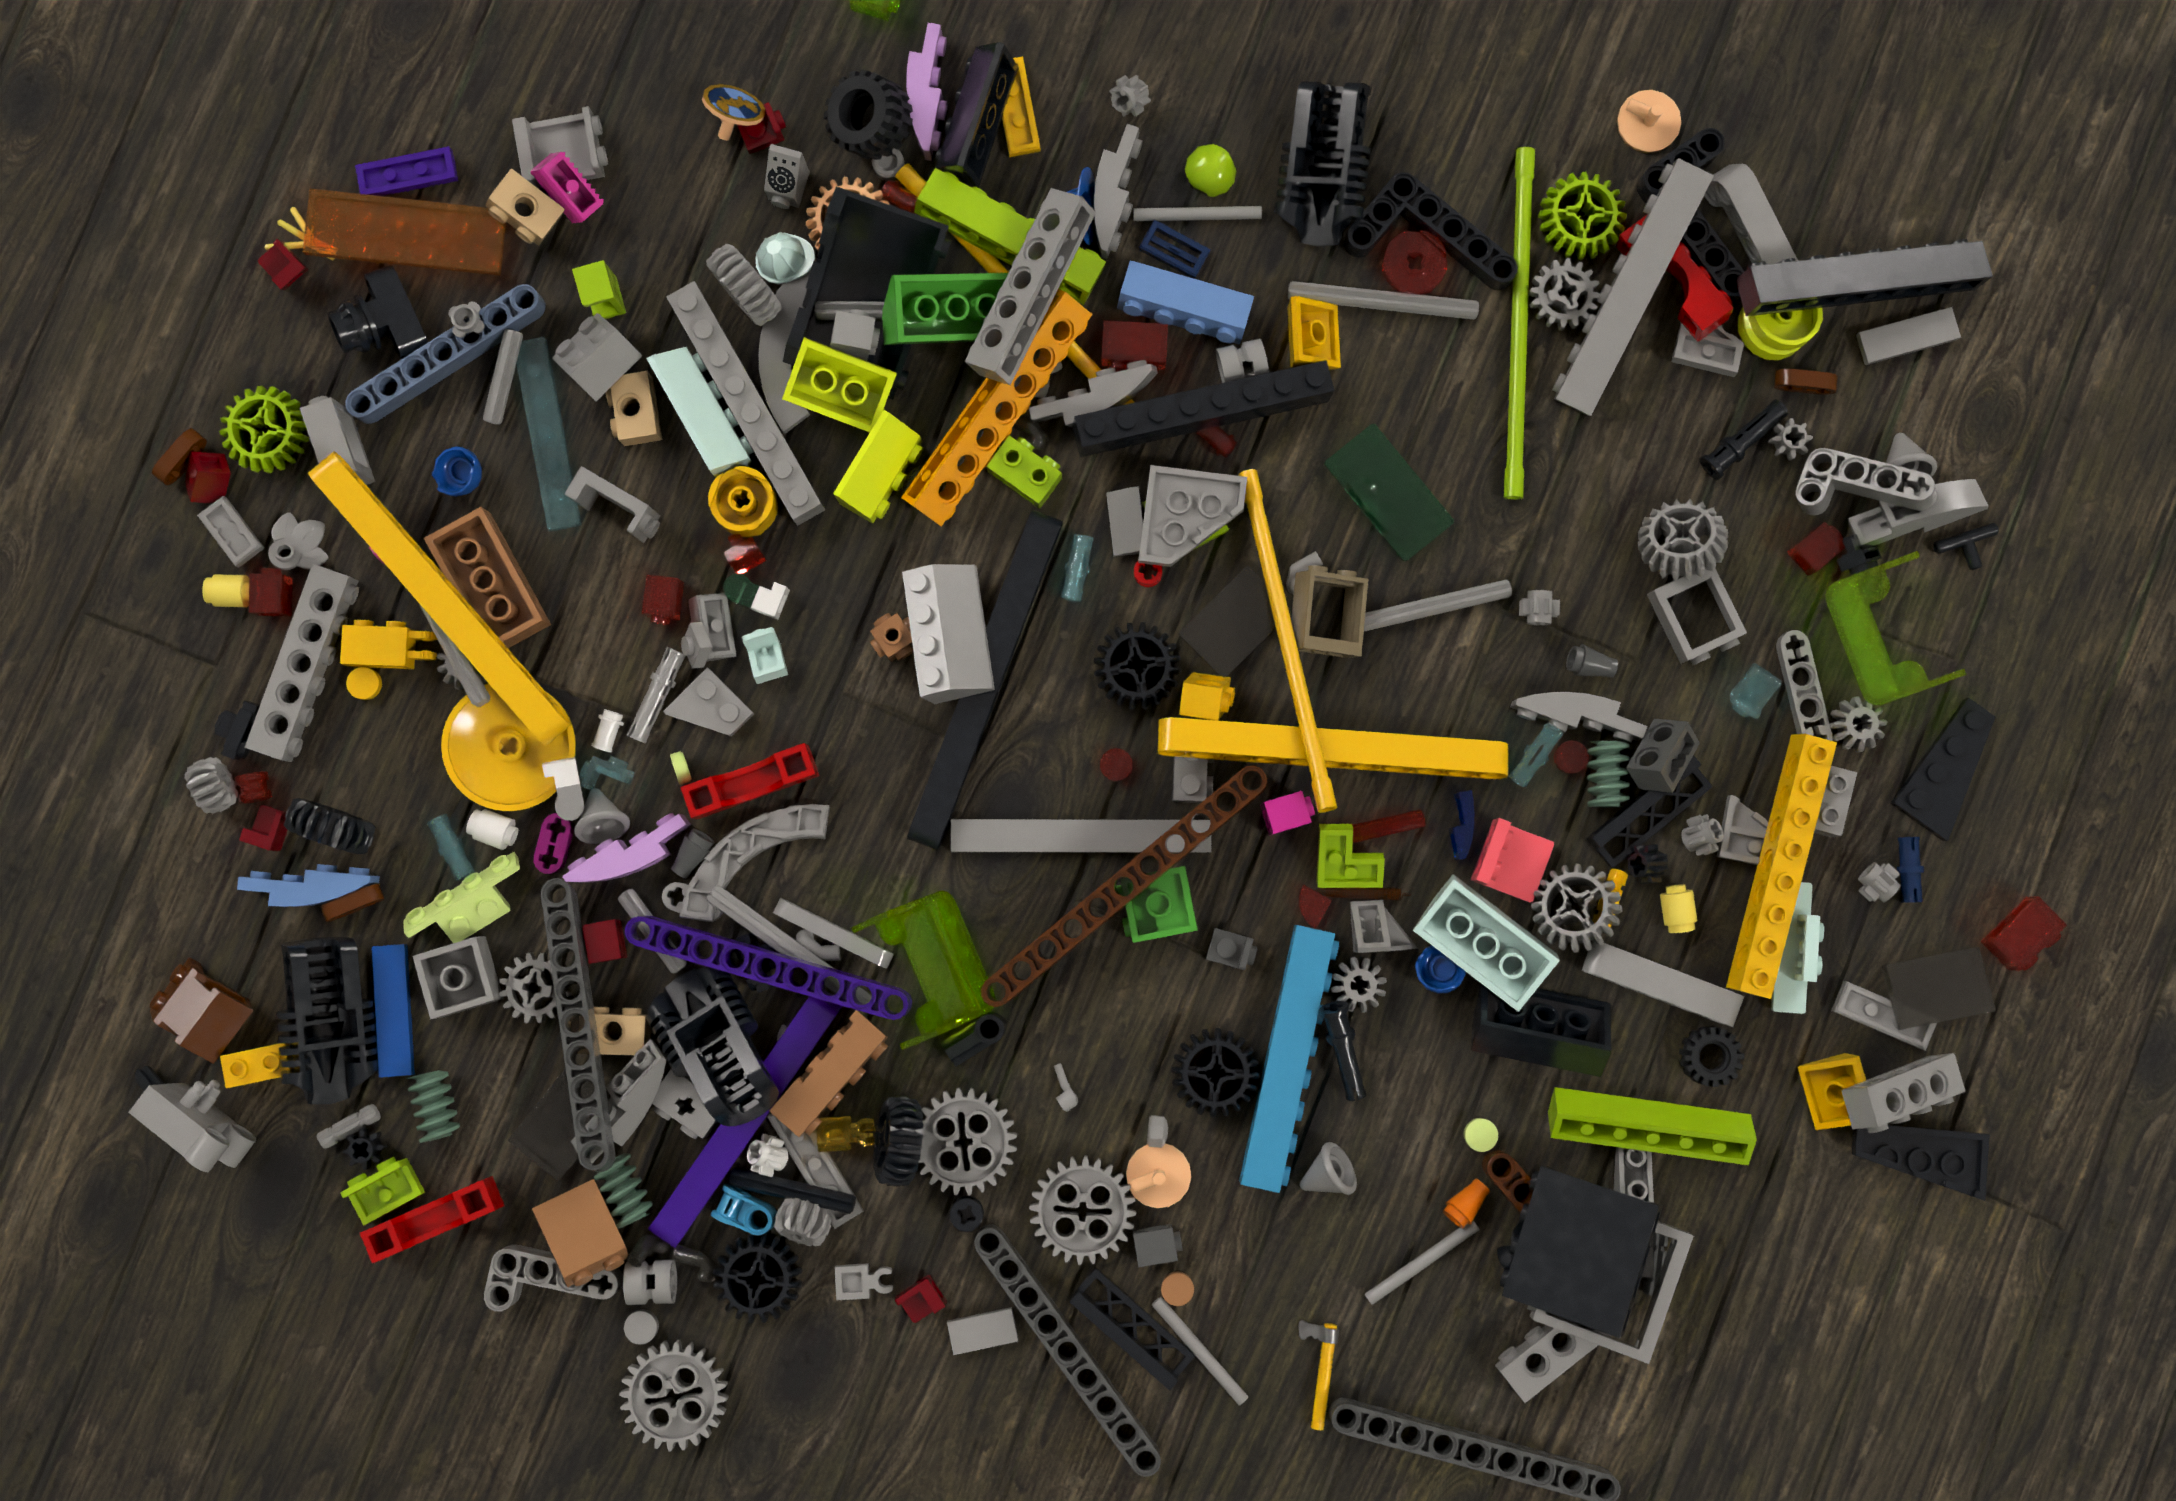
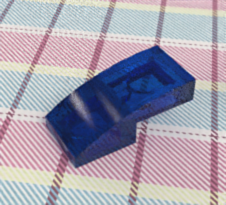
M1472 790L1454 794L1461 826L1448 828L1455 860L1467 858L1473 838L1475 813Z

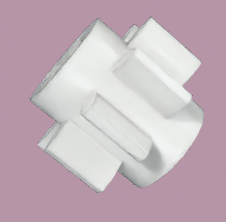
M762 1134L761 1141L754 1140L747 1151V1160L752 1164L751 1171L773 1177L774 1170H782L788 1161V1151L783 1147L784 1140L767 1134Z

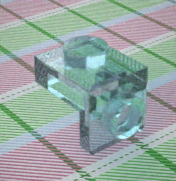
M1753 663L1730 693V702L1733 704L1732 708L1743 717L1748 718L1750 715L1757 720L1761 716L1762 708L1780 687L1781 680L1756 663Z
M592 756L591 761L587 760L581 769L580 779H583L581 786L593 789L600 773L630 784L635 772L626 769L629 764L628 762L610 756L609 760L606 761Z

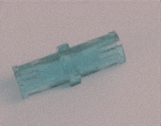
M1073 535L1069 562H1065L1064 567L1067 572L1061 594L1062 599L1081 602L1084 581L1086 574L1090 572L1088 563L1094 538L1090 536Z
M1546 723L1534 742L1525 747L1523 750L1524 756L1509 777L1518 785L1527 787L1540 766L1546 765L1549 761L1548 755L1563 736L1562 731L1554 725ZM1544 745L1543 749L1538 754L1534 762L1531 765H1529L1530 760L1533 758V756L1538 751L1540 746Z
M447 814L440 815L427 822L439 846L438 852L440 856H444L455 881L462 880L474 873L475 870L463 849L464 843L462 839H458Z

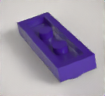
M449 146L355 165L360 195L364 200L458 181L453 150Z

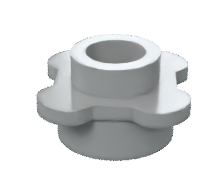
M469 302L468 305L461 304L450 308L448 315L454 325L452 331L455 336L463 338L467 333H481L484 330L485 324L480 320L479 315L481 308L476 302ZM465 317H469L468 322H464Z

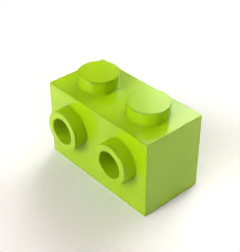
M1009 435L986 466L987 471L1040 509L1062 479V472L1059 471L1061 466L1046 455L1043 459L1032 452L1034 447L1022 437H1018L1015 440Z

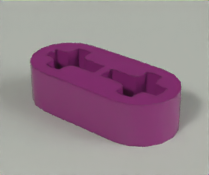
M557 813L548 815L544 819L534 853L535 867L544 874H555L564 868L574 833L573 821L564 820ZM561 819V825L565 826L566 830L564 833L560 832L556 842H553L555 831L551 830L550 826ZM553 845L555 846L553 857L558 858L557 864H551L548 869L546 868L547 863L542 861L543 855L550 854Z

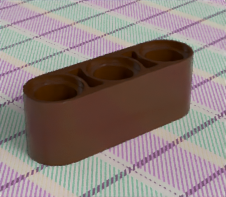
M1500 1150L1490 1151L1483 1158V1171L1518 1213L1521 1214L1523 1205L1525 1203L1530 1204L1533 1191L1529 1190L1526 1198L1516 1200L1513 1193L1514 1188L1521 1183H1525L1529 1189L1531 1178L1507 1153ZM1498 1158H1504L1507 1162L1505 1172L1500 1175L1493 1174L1492 1163Z

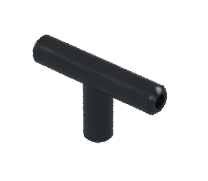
M1991 523L1936 541L1933 544V549L1937 554H1941L1962 547L1969 569L1975 570L1982 567L1975 542L1998 535L1999 529L1995 523Z

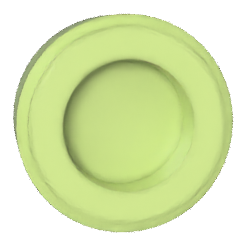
M679 751L670 754L679 785L691 782L692 778L683 752Z
M1475 1118L1466 1125L1464 1139L1467 1145L1475 1151L1486 1152L1496 1145L1498 1131L1491 1121L1484 1118Z

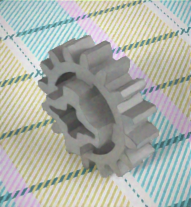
M1567 258L1562 266H1560L1557 260H1553L1550 269L1544 265L1539 271L1541 276L1535 275L1532 283L1536 287L1529 290V296L1536 297V299L1531 302L1530 308H1539L1540 311L1536 316L1537 319H1541L1544 316L1548 318L1546 322L1547 327H1550L1553 322H1557L1560 331L1565 328L1566 323H1569L1570 327L1575 329L1578 326V319L1585 324L1589 317L1588 313H1594L1598 308L1592 302L1597 301L1600 295L1598 292H1593L1599 285V281H1590L1589 277L1593 273L1591 269L1585 273L1581 271L1582 262L1573 267L1571 266L1570 258ZM1551 279L1552 290L1544 293L1545 284ZM1561 289L1564 294H1570L1568 300L1565 295L1559 296L1558 293ZM1585 295L1582 308L1577 310V299Z
M533 952L526 953V961L521 957L514 958L516 967L506 966L504 970L509 974V977L499 980L501 984L506 985V990L499 992V996L508 997V1001L503 1007L505 1009L514 1007L515 1010L512 1015L514 1018L525 1014V1023H531L534 1016H536L538 1023L545 1022V1014L551 1019L556 1018L557 1012L555 1008L557 1005L554 984H552L548 977V972L550 971L552 974L550 960L547 961V953H540L537 960ZM533 966L530 969L529 975L524 978L518 977L523 970ZM537 982V985L542 987L541 992L535 993L533 989H530L531 983ZM516 991H518L524 999L523 1004L517 998ZM567 991L566 996L570 997L572 993ZM547 997L553 998L549 1005L539 1009L544 999Z

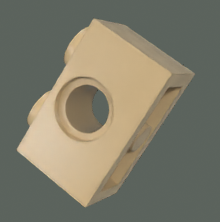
M512 168L490 195L485 205L490 209L488 212L494 219L503 224L505 222L509 223L517 229L515 232L522 240L529 244L534 242L538 246L565 210ZM519 203L526 204L531 209L532 214L527 217L519 215L515 210V205Z
M648 371L622 375L606 391L608 405L614 408L615 418L610 419L613 437L618 438L624 446L662 440L653 377ZM633 402L640 404L637 414L626 416L625 411L629 404Z
M594 1007L601 1054L635 1055L650 1040L651 1028L646 1020L647 1014H642V1008H622V1014L609 1013L610 1007ZM579 1016V1031H581L585 1025L583 1016ZM613 1021L619 1023L622 1028V1035L618 1040L612 1039L608 1034V1026ZM587 1048L581 1049L578 1054H590Z

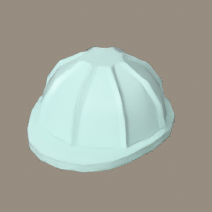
M782 232L764 238L755 257L756 268L761 277L775 284L788 283L807 275L816 259L815 250L808 241L796 235Z

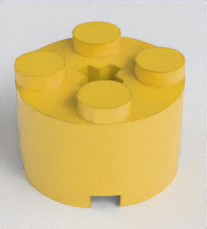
M745 466L734 467L718 475L710 486L708 493L710 510L716 521L728 532L741 537L758 536L764 533L774 522L778 512L777 493L759 471ZM747 496L750 502L741 508L737 501L739 499L744 500Z

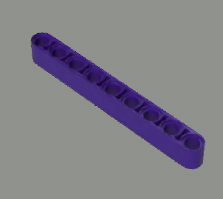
M645 915L632 918L625 926L626 939L635 946L858 1011L896 1020L905 1016L912 1008L911 995L902 988L671 921ZM641 922H645L650 929V934L645 940L641 939L637 934V927ZM672 931L678 932L681 936V944L677 949L672 948L668 942V936ZM703 940H707L712 944L713 952L709 958L702 956L699 951V945ZM734 949H739L744 954V963L740 967L733 965L730 956ZM766 958L772 959L776 964V971L772 976L766 975L762 970V963ZM797 967L805 969L808 974V980L804 985H799L794 981L793 972ZM829 976L835 977L839 981L840 988L836 994H830L825 989V980ZM860 985L868 987L871 991V1000L867 1004L859 1002L856 997V990ZM891 995H897L903 1000L901 1012L895 1013L888 1008L887 1003Z
M809 996L767 1056L764 1064L779 1091L777 1101L842 1008L841 1005ZM769 1110L760 1117L742 1125L724 1126L720 1124L648 1230L676 1248L767 1117Z

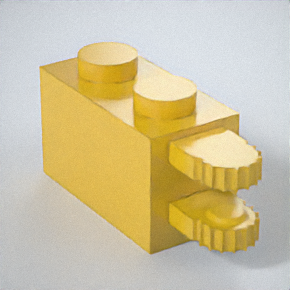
M354 620L353 625H342L340 664L348 667L414 669L415 660L435 661L437 653L429 650L415 651L416 640L432 642L437 640L434 632L410 629L406 627V622L386 621L385 627L374 626V621Z

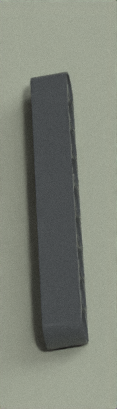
M553 878L543 885L541 900L578 1158L584 1168L595 1172H604L609 1170L614 1164L615 1148L578 896L576 890L566 881L560 878ZM565 888V898L561 902L554 903V892L557 889ZM563 920H570L571 927L566 934L558 935L557 927L559 923ZM568 952H574V963L569 967H563V956ZM573 984H579V995L575 999L568 1000L566 996L567 989ZM578 1016H583L585 1020L583 1029L574 1033L571 1029L572 1021ZM587 1048L590 1053L589 1060L584 1065H578L576 1062L577 1053L581 1049ZM592 1081L594 1092L589 1098L584 1099L580 1093L581 1087L585 1082ZM596 1114L599 1118V1125L594 1131L588 1132L585 1127V1121L590 1115ZM601 1147L604 1151L603 1161L598 1165H593L590 1160V1154L595 1148Z
M987 1224L981 1227L974 1241L975 1249L1132 1469L1143 1477L1154 1475L1161 1465L1160 1450L1003 1230L994 1224ZM986 1233L995 1234L998 1237L999 1245L994 1249H987L982 1245L981 1237ZM1006 1260L1014 1261L1018 1266V1272L1013 1276L1004 1275L1000 1269L1001 1263ZM1023 1288H1033L1036 1290L1038 1298L1032 1303L1024 1302L1019 1295ZM1050 1314L1054 1316L1057 1320L1056 1327L1051 1330L1043 1329L1039 1324V1319L1043 1315ZM1063 1342H1071L1076 1346L1077 1351L1074 1355L1065 1357L1059 1352L1058 1347ZM1083 1369H1090L1095 1372L1096 1379L1090 1384H1085L1079 1380L1078 1373ZM1104 1396H1109L1115 1400L1116 1405L1113 1409L1104 1411L1098 1407V1400ZM1128 1423L1135 1428V1433L1129 1438H1123L1117 1433V1429L1120 1425ZM1142 1451H1149L1155 1458L1151 1464L1143 1465L1137 1461V1455Z
M1349 1398L1336 1399L1329 1408V1417L1333 1427L1338 1432L1348 1436L1589 1501H1616L1621 1492L1619 1481L1608 1469ZM1342 1409L1353 1411V1417L1347 1423H1340L1336 1420L1338 1412ZM1381 1417L1385 1419V1426L1381 1431L1373 1432L1369 1430V1423L1373 1418ZM1405 1427H1416V1437L1412 1440L1402 1439L1401 1433ZM1439 1435L1449 1436V1443L1443 1449L1433 1447V1442ZM1474 1443L1481 1445V1452L1478 1456L1474 1458L1466 1456L1468 1446ZM1510 1452L1513 1454L1512 1463L1508 1466L1498 1465V1459L1503 1453ZM1535 1462H1545V1469L1541 1474L1533 1475L1530 1473L1531 1466ZM1569 1470H1576V1480L1570 1484L1563 1483L1564 1474ZM1609 1479V1487L1606 1491H1595V1486L1599 1480Z

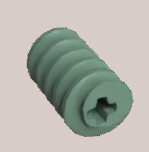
M1590 741L1597 746L1588 749L1587 754L1597 759L1588 762L1587 767L1597 772L1588 775L1587 780L1597 785L1588 788L1587 793L1597 798L1588 801L1587 806L1622 807L1620 806L1621 802L1629 800L1628 795L1620 793L1621 789L1629 787L1628 782L1620 780V776L1629 774L1626 768L1620 767V763L1630 760V757L1620 754V750L1629 748L1630 744L1623 741Z
M437 1070L406 1078L416 1080V1083L410 1086L408 1091L419 1093V1096L411 1100V1104L422 1106V1109L413 1115L415 1118L425 1119L423 1123L416 1127L417 1130L427 1131L428 1133L419 1139L420 1143L450 1136L453 1131L460 1127V1123L449 1121V1119L457 1115V1110L446 1109L448 1105L454 1102V1097L443 1095L452 1088L451 1084L440 1082L449 1076L448 1071Z
M623 1153L615 1157L614 1164L609 1170L598 1172L594 1176L595 1180H606V1183L599 1189L600 1193L611 1192V1195L605 1200L606 1205H617L610 1213L611 1216H622V1219L616 1224L617 1229L649 1215L646 1214V1211L653 1205L652 1201L641 1202V1199L647 1194L646 1189H635L642 1181L641 1177L630 1178V1175L636 1170V1166L624 1165L631 1157L630 1153Z

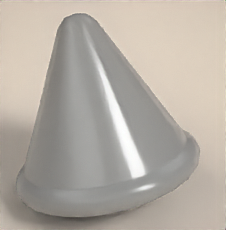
M1897 433L1894 436L1886 463L1924 472L1932 477L1937 470V461L1934 457L1927 454L1904 433ZM1887 478L1883 482L1892 487L1895 485L1896 480Z
M593 788L588 794L583 813L575 826L574 833L582 842L601 844L610 838L616 840L624 835L630 826V820L600 789Z
M1327 1142L1322 1146L1321 1152L1300 1181V1187L1305 1191L1333 1192L1346 1195L1354 1193L1357 1186L1356 1174L1351 1161L1346 1153L1337 1144Z

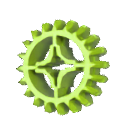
M1585 171L1581 173L1579 180L1574 173H1571L1567 177V182L1560 178L1555 183L1556 188L1549 187L1546 192L1548 198H1543L1540 203L1544 210L1539 212L1538 218L1545 221L1540 225V231H1550L1545 241L1547 243L1553 240L1557 242L1554 246V252H1558L1561 247L1566 248V258H1569L1573 251H1576L1578 260H1582L1586 252L1593 259L1598 255V250L1605 254L1609 250V244L1615 245L1619 238L1616 234H1621L1625 229L1620 222L1625 221L1627 214L1619 211L1625 206V201L1615 200L1620 194L1619 189L1612 192L1608 190L1611 185L1610 180L1605 181L1603 185L1598 183L1600 180L1599 174H1595L1592 180H1588V174ZM1578 194L1574 206L1558 209L1559 202L1569 195ZM1591 197L1596 199L1602 207L1594 205ZM1580 209L1581 212L1585 213L1584 216H1588L1585 223L1579 219L1581 216H1577ZM1606 223L1602 234L1593 238H1587L1590 226ZM1562 225L1571 227L1574 236L1567 232Z
M257 386L255 393L250 389H245V399L238 395L233 396L237 404L235 407L225 406L230 415L229 417H222L220 420L227 425V428L219 431L221 436L227 438L222 445L224 448L231 450L228 454L229 457L233 460L239 459L238 463L241 467L247 468L250 466V469L256 473L260 472L262 468L264 472L272 473L274 466L279 470H285V460L291 464L296 463L293 456L294 452L303 454L304 449L299 444L300 442L305 443L309 441V437L302 434L303 431H307L305 422L302 421L301 411L298 410L301 403L296 399L291 400V394L286 391L279 393V389L273 386L268 391L263 386ZM278 407L285 415L287 429H283L278 424ZM257 409H259L258 412H257V414H256L254 417L248 419V417H249L254 411H256ZM268 425L275 431L268 430L267 433L263 432L262 434L254 428L262 429L263 426L267 428ZM243 430L248 431L251 435L250 444L253 445L251 452L244 442ZM282 441L275 449L271 451V448L275 442Z

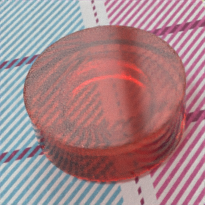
M1578 741L1564 742L1557 747L1554 753L1556 766L1562 772L1568 774L1583 770L1589 759L1586 747Z
M1110 749L1101 758V772L1111 781L1124 780L1131 773L1132 759L1122 749Z

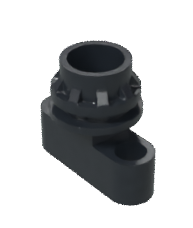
M392 265L364 274L365 283L373 300L365 302L362 296L358 294L354 296V304L347 299L342 301L337 310L327 313L333 333L343 353L352 350L363 353L370 351L369 344H372L376 350L382 348L380 338L389 335L399 358L403 359L428 343Z

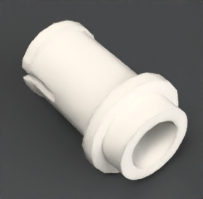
M604 709L603 715L599 714L598 716L601 721L591 746L611 753L619 726L624 725V722L621 721L623 715Z

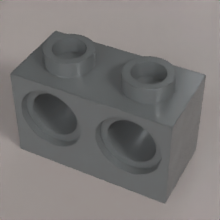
M1654 719L1626 768L1638 789L1673 793L1700 742L1689 722Z

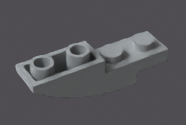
M1130 124L1126 125L1116 153L1104 149L1095 182V233L1101 258L1106 260L1110 251H1117L1122 234L1118 233L1121 221L1127 223L1133 204L1128 203L1129 191L1120 189V187L1126 189L1132 170L1127 168L1131 158L1137 159L1143 141L1139 139V128Z
M1146 360L1127 364V370L1116 372L1115 368H1108L1097 371V377L1088 379L1091 392L1087 393V389L1083 388L1068 392V398L1056 400V396L1038 399V405L1029 407L1031 420L1042 422L1063 416L1065 425L1072 427L1074 416L1122 406L1149 384L1158 373L1157 367L1147 364Z
M1976 479L1949 481L1935 484L1937 501L1927 510H1914L1879 501L1880 507L1848 518V523L1853 535L1857 534L1861 547L1864 550L1923 528L1924 532L1933 530L1988 509V504ZM1922 487L1919 492H1915V495L1919 496L1922 491H1926V488Z
M1548 692L1533 694L1512 701L1510 708L1518 710L1517 716L1530 721H1535L1536 717L1548 721L1547 727L1559 732L1566 733L1567 729L1577 728L1579 721L1582 720L1583 727L1596 732H1601L1602 728L1614 732L1613 738L1630 744L1632 740L1643 739L1648 727L1617 715L1621 702L1586 693Z
M651 1039L642 1049L636 1052L631 1061L620 1073L614 1076L606 1087L611 1095V1098L608 1100L613 1142L620 1146L624 1145L644 1119L654 1101L664 1074L666 1059L657 1044ZM595 1114L585 1125L588 1132H592L598 1127V1116ZM574 1137L571 1140V1143L573 1144L576 1152L578 1153L576 1137ZM597 1147L591 1152V1163L602 1154L603 1149L601 1147Z
M1616 1147L1615 1191L1654 1202L1652 1152ZM1653 1241L1642 1278L1654 1277Z

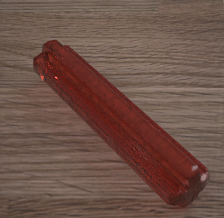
M1415 810L1352 825L1353 843L1424 827V814L1422 810Z

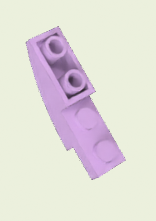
M934 23L927 24L922 53L909 51L906 83L907 94L910 98L908 103L912 105L913 109L910 117L913 119L914 133L925 160L932 161L933 151H937L940 148L942 133L937 130L939 120H945L947 112V101L943 100L942 90L934 88L939 85L941 68L937 67L939 56L944 57L947 37L942 36L941 25Z
M672 812L657 821L658 828L647 834L646 831H643L629 841L630 847H627L623 840H615L613 842L610 838L602 842L595 848L597 852L595 855L587 860L585 857L577 859L567 867L569 872L562 877L566 882H599L625 877L642 871L672 855L665 843L689 828L691 824L685 815L677 814L675 816Z

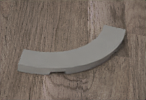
M811 270L800 279L781 285L775 295L781 303L782 310L776 314L774 319L763 325L760 335L758 355L762 389L772 415L784 434L810 416L806 408L785 401L782 397L792 372V365L783 362L785 347L799 307L804 308L802 304L806 295V285Z
M816 804L789 806L784 809L761 814L732 830L706 855L695 876L692 877L683 899L679 917L713 922L717 908L709 903L706 898L715 885H720L726 889L734 875L747 862L775 845L798 839H825L830 806Z

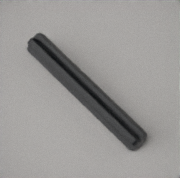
M734 1168L730 1173L729 1185L783 1199L799 1198L804 1201L808 1200L810 1203L818 1204L821 1208L850 1214L855 1208L856 1197L852 1194L776 1176L768 1177L742 1168Z

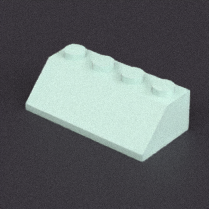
M687 347L646 358L708 469L715 477L734 467H749L754 464L749 456L754 453L751 445L745 436L739 438L735 432L734 427L738 423L729 408L722 409L718 400L723 396L713 380L708 383L702 372L707 370L698 353L692 355Z
M1452 874L1433 898L1413 929L1420 937L1518 1012L1560 961L1557 953L1454 874Z

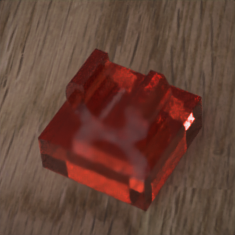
M733 534L728 537L732 548L724 551V554L738 576L767 561L753 537L746 540L740 534Z

